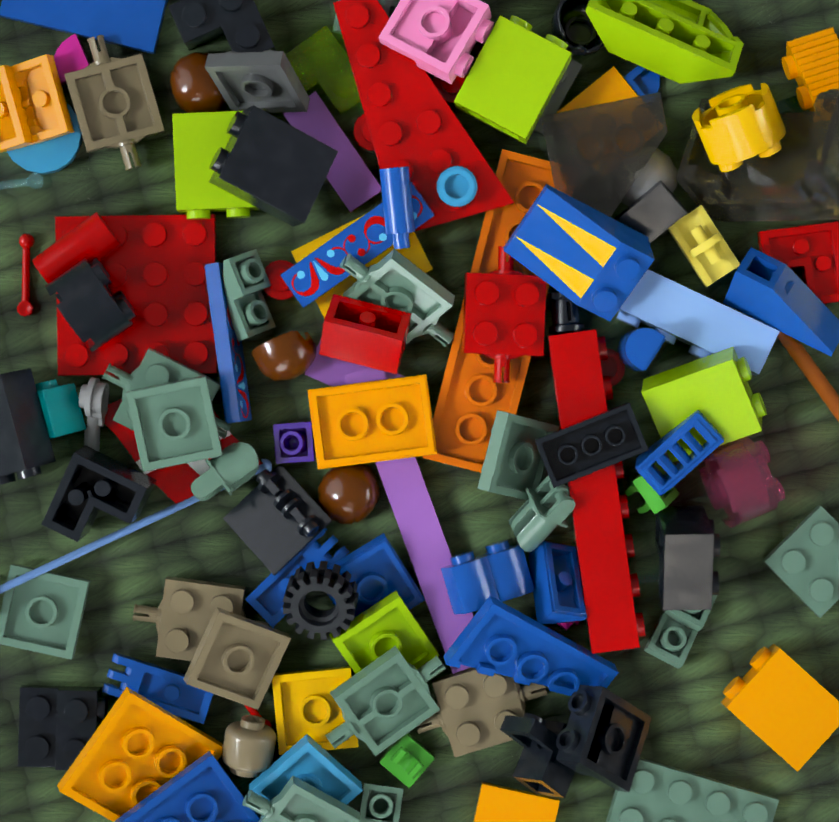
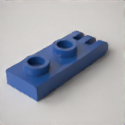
M324 528L275 576L271 573L245 598L272 627L286 615L283 614L284 595L291 575L294 576L300 566L305 570L307 563L314 561L315 567L319 568L321 561H328L327 567H329L350 552L344 546L337 550L333 557L328 553L338 542L334 535L322 546L316 541L325 534L327 528Z
M119 653L113 654L111 661L118 665L126 666V669L123 672L109 668L107 677L121 681V685L118 687L114 684L104 683L102 692L119 698L125 688L128 687L175 716L201 724L205 723L214 694L187 685L183 679L185 674Z

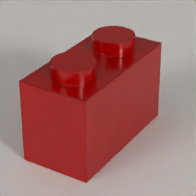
M333 294L323 323L319 355L397 374L406 347L412 313Z

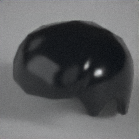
M561 0L556 7L551 21L553 35L567 43L568 47L566 50L574 55L587 56L595 54L604 44L585 12L589 0Z

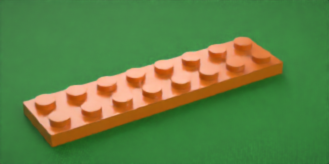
M502 149L495 175L514 201V204L486 211L470 273H489L498 270V246H505L545 185L547 184L572 197L579 169ZM514 259V271L525 275H536ZM546 283V296L549 289L548 283ZM463 298L433 415L437 454L423 456V458L481 473L497 410L516 415L531 356H520L510 359V383H502V375L501 383H494L493 358L483 354L462 353Z

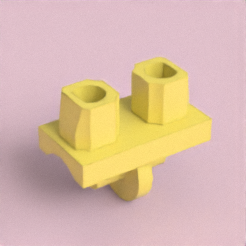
M702 205L680 218L668 228L705 287L710 286L739 267V261Z

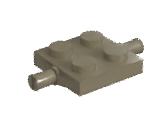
M104 35L97 36L100 52L97 49L95 38L91 37L87 39V42L89 43L94 62L84 69L64 74L86 151L90 153L105 148H120L125 171L133 169L129 154L132 157L134 168H140L142 164L140 163L135 144L145 137L164 133L165 131L143 55L141 53L126 58H109Z
M167 576L163 599L158 607L135 604L133 621L156 623L158 633L156 657L192 661L216 607L246 618L243 607L246 587ZM256 621L261 624L269 626L268 622Z
M472 667L454 674L451 673L431 679L437 698L436 704L440 710L418 725L417 731L418 734H421L422 732L441 727L449 738L454 757L511 741L513 739L500 730L505 716L523 717L526 707L525 701L547 696L546 687L535 683H530L529 686H520L519 683L514 682L512 677L496 673L493 676L477 673L476 668Z

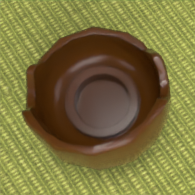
M190 53L180 58L174 65L173 71H171L170 83L173 96L178 106L187 113L220 112L227 104L205 69L207 56L211 53Z
M289 331L254 348L252 355L260 371L266 377L275 381L295 379L306 372L313 363L317 353L316 345L310 334L304 332L305 340L298 331Z
M364 464L331 468L324 475L318 487L320 507L332 520L340 524L351 525L354 522L359 523L364 520L375 508L380 497L379 479L372 469Z

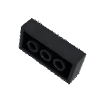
M629 402L534 439L553 488L648 451Z

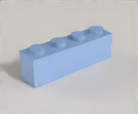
M649 269L620 307L616 317L618 320L635 328H638L640 322L654 328L665 336V342L674 345L676 339L690 345L688 352L698 358L734 347L738 358H746L752 375L760 374L780 332Z

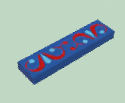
M410 182L416 230L434 217L435 214L413 182ZM383 202L280 275L303 308L351 276L343 268H340V263L349 253L366 265L393 246V235H386Z
M223 263L205 264L225 422L228 424L251 421L252 413L242 341L238 342L227 306Z

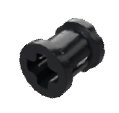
M560 292L547 293L546 300L551 301L552 326L549 327V333L585 330L584 324L580 323L578 305Z

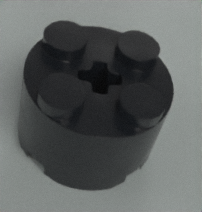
M85 257L45 285L50 296L58 292L55 296L60 303L56 306L83 343L88 340L89 349L94 352L133 325L131 319L136 314L123 292L119 290L113 293L108 286L112 281L99 259L96 257L89 261Z

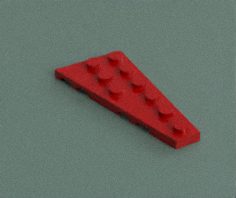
M341 0L334 2L335 12L379 168L408 166L410 182H413L435 214L434 217L418 227L415 232L514 204V201L426 71L417 67L414 60L380 43L378 37L387 24L389 16L379 1ZM449 167H464L470 170L477 180L478 189L476 196L465 206H450L444 203L438 195L437 180L440 174Z

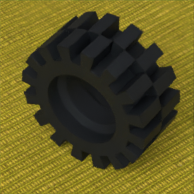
M314 561L307 563L305 570L300 566L296 570L295 575H291L283 599V614H288L286 619L288 624L292 625L297 622L295 631L301 634L304 629L308 630L307 638L314 639L315 633H320L321 640H328L330 631L334 638L341 635L342 629L346 631L350 627L357 607L359 593H356V582H350L351 574L346 571L340 575L341 566L334 564L332 570L327 569L328 561H321L319 568L315 567ZM311 591H323L335 599L336 605L329 610L316 609L307 603L306 595Z

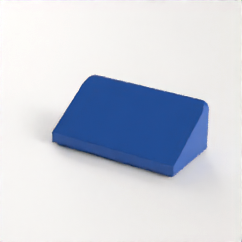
M543 541L538 548L529 553L528 557L531 578L535 589L533 595L537 622L541 624H554L585 620L587 615L577 548L575 546Z

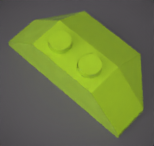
M589 0L585 10L608 52L679 84L732 77L736 71L744 43L737 36L732 35L727 25L710 8L692 0Z

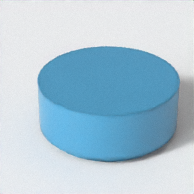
M453 166L440 174L437 180V192L444 203L453 207H462L469 204L476 196L478 184L470 170L461 166Z

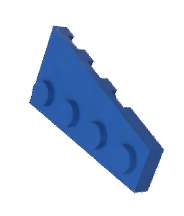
M492 596L488 597L443 656L446 665L460 668V665L476 668L477 673L493 676L496 673L512 677L516 683L528 686L530 683L547 686L549 691L568 696L577 691L580 685L607 688L619 673L612 662L597 654H592L590 650Z

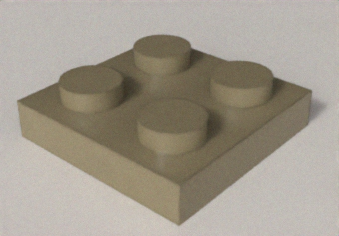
M216 607L183 679L187 685L258 710L291 637L286 632Z

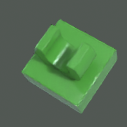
M658 462L654 463L663 475L666 474ZM640 474L632 481L633 484L625 492L627 496L632 495L634 492H640L646 501L637 509L640 514L646 513L650 509L656 514L665 509L679 495L675 486L662 496L658 495Z
M407 733L389 748L379 760V763L410 788L434 761L435 756Z

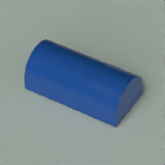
M651 328L633 330L623 335L620 339L617 352L626 367L634 372L644 371L648 368L666 339H664V335Z

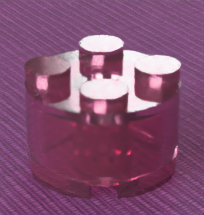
M746 436L718 446L703 460L706 467L699 469L711 504L716 511L721 508L724 509L728 517L722 519V521L729 528L736 527L777 509L778 502L785 499V492L780 481L776 477L773 478L767 463L771 461L770 454L761 440L753 442Z

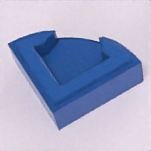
M638 65L623 78L649 108L657 98L661 78L659 74Z

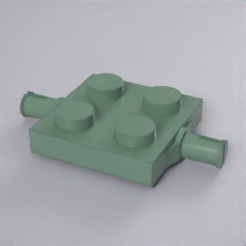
M395 249L377 264L369 267L362 264L351 253L344 257L340 263V268L347 271L357 281L343 293V296L412 313L406 344L413 338L427 333L444 347L452 341L455 333L439 323L438 320L442 314L453 306L455 295Z
M150 347L140 366L131 374L109 363L102 379L124 388L122 391V402L113 421L133 430L126 391L203 376L204 374ZM207 376L211 400L213 401L220 387V382ZM215 417L219 436L225 439L227 431H229L232 424H227V422Z
M394 646L330 692L335 702L341 708L345 722L325 736L334 749H336L340 744L355 735L358 739L364 741L372 753L377 756L440 710L430 696L427 682L443 670H446L445 666L436 655L419 669H416L415 666L405 660L397 647Z
M292 776L281 792L270 801L249 790L248 795H245L242 802L243 806L261 814L258 822L361 821L359 811L295 776Z

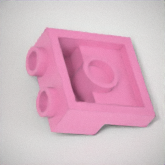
M400 0L378 38L381 44L414 60L417 67L452 85L456 76L464 78L467 75L474 60V57L470 55L477 41L481 44L486 42L493 29L494 22L490 20L492 15L489 5L480 0Z

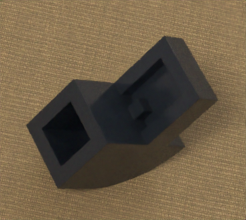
M525 713L523 717L506 715L500 730L524 747L512 777L535 794L565 798L575 771L556 760L559 751L556 746V739L560 731L566 728L567 724L565 722L544 720L530 713Z

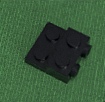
M22 685L19 698L18 767H55V770H68L108 714V699L101 697V687Z
M580 685L579 689L571 695L568 702L571 714L567 726L560 731L556 739V746L559 749L556 760L581 775L597 778L617 791L629 792L652 717L605 687Z

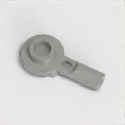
M92 377L88 385L83 384L81 386L79 407L84 408L85 416H87V427L84 430V446L86 445L100 452V427L104 426L110 388L108 383H101L99 378Z

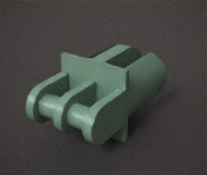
M233 443L222 450L223 456L213 457L210 460L206 459L205 461L210 469L192 482L191 491L194 496L200 501H207L224 488L230 496L233 495L232 492L250 480L259 469V459L255 449L248 443Z
M549 475L535 490L525 489L529 498L508 520L519 546L525 552H532L538 548L558 525L567 528L568 524L565 519L574 510L576 505L574 499L569 496L568 487L562 484L553 488Z

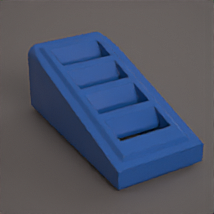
M696 410L649 447L648 451L636 457L635 468L658 495L662 496L724 442V438L699 410ZM694 427L707 442L701 445L689 431ZM682 439L691 448L693 453L688 455L677 441ZM668 449L680 461L676 466L664 454ZM657 461L667 473L663 475L653 463Z

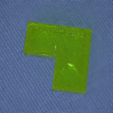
M324 26L286 54L304 89L308 91L318 83L341 115L361 101L348 55L327 26Z

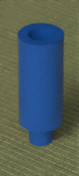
M409 167L379 169L386 235H393L394 249L410 248L409 232H415Z

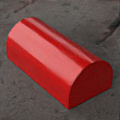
M95 212L32 259V262L45 281L50 283L85 257L89 261L96 257L101 261L122 244L99 213Z

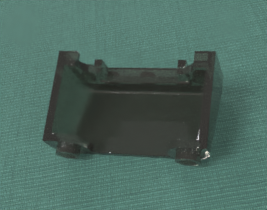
M830 89L818 94L814 103L815 112L780 113L786 128V134L780 140L782 149L769 157L760 158L759 155L743 160V164L740 167L729 172H721L718 165L710 162L696 126L693 123L676 180L698 207L702 205L709 217L717 221L749 222L839 219V90ZM711 98L701 99L699 107L702 113L711 108L708 101Z

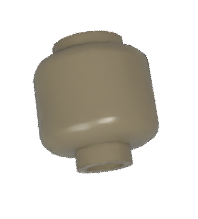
M244 715L241 717V721L229 724L224 735L222 760L230 767V772L237 776L254 778L267 770L272 765L277 739L274 729L265 724L264 718L256 715Z

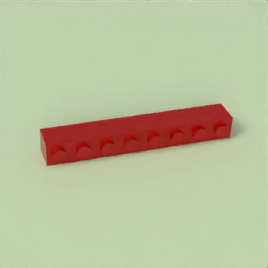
M596 329L547 336L560 429L607 411L606 400L613 399L610 376L603 377L601 361L608 360L605 336L597 337ZM622 461L568 482L569 496L574 499L576 504L572 511L592 654L640 648L639 637L646 636L643 613H635L633 601L634 597H640L637 573L630 574L628 558L635 557L632 534H624L622 519L629 518L626 494L619 495L617 479L624 478Z

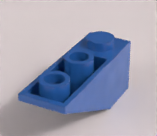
M751 247L737 268L723 303L831 357L839 344V319L787 264Z

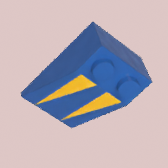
M547 184L503 247L504 252L573 303L608 321L613 319L655 260L648 236Z

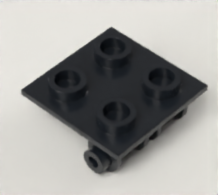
M281 464L271 473L268 469L259 473L256 477L259 485L223 518L274 576L333 521Z

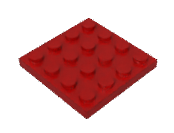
M210 214L211 219L187 220L186 215L101 216L122 244L100 261L109 273L110 280L112 281L108 286L113 293L119 290L123 292L133 306L136 316L131 319L133 325L92 352L89 349L88 340L83 343L57 307L58 376L104 375L109 363L131 374L140 366L149 347L202 374L218 373L204 268L206 267L205 264L216 263L215 214ZM90 216L55 217V242ZM56 297V302H57V304H59L60 301H59L58 298Z

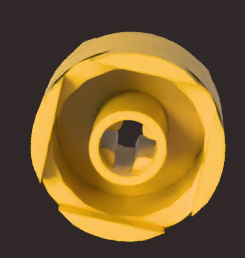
M761 83V90H754L752 84L727 90L708 100L711 108L704 113L701 112L699 107L692 114L693 122L708 158L712 164L719 166L721 172L737 169L743 164V160L759 155L760 158L769 157L782 149L780 140L785 136L786 128L770 88L766 83Z

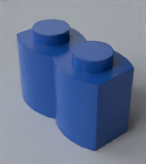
M508 540L485 546L487 553L477 557L474 556L473 551L450 557L452 564L441 568L453 613L467 614L477 611L489 596L503 602L535 591L523 549L519 545L510 546Z

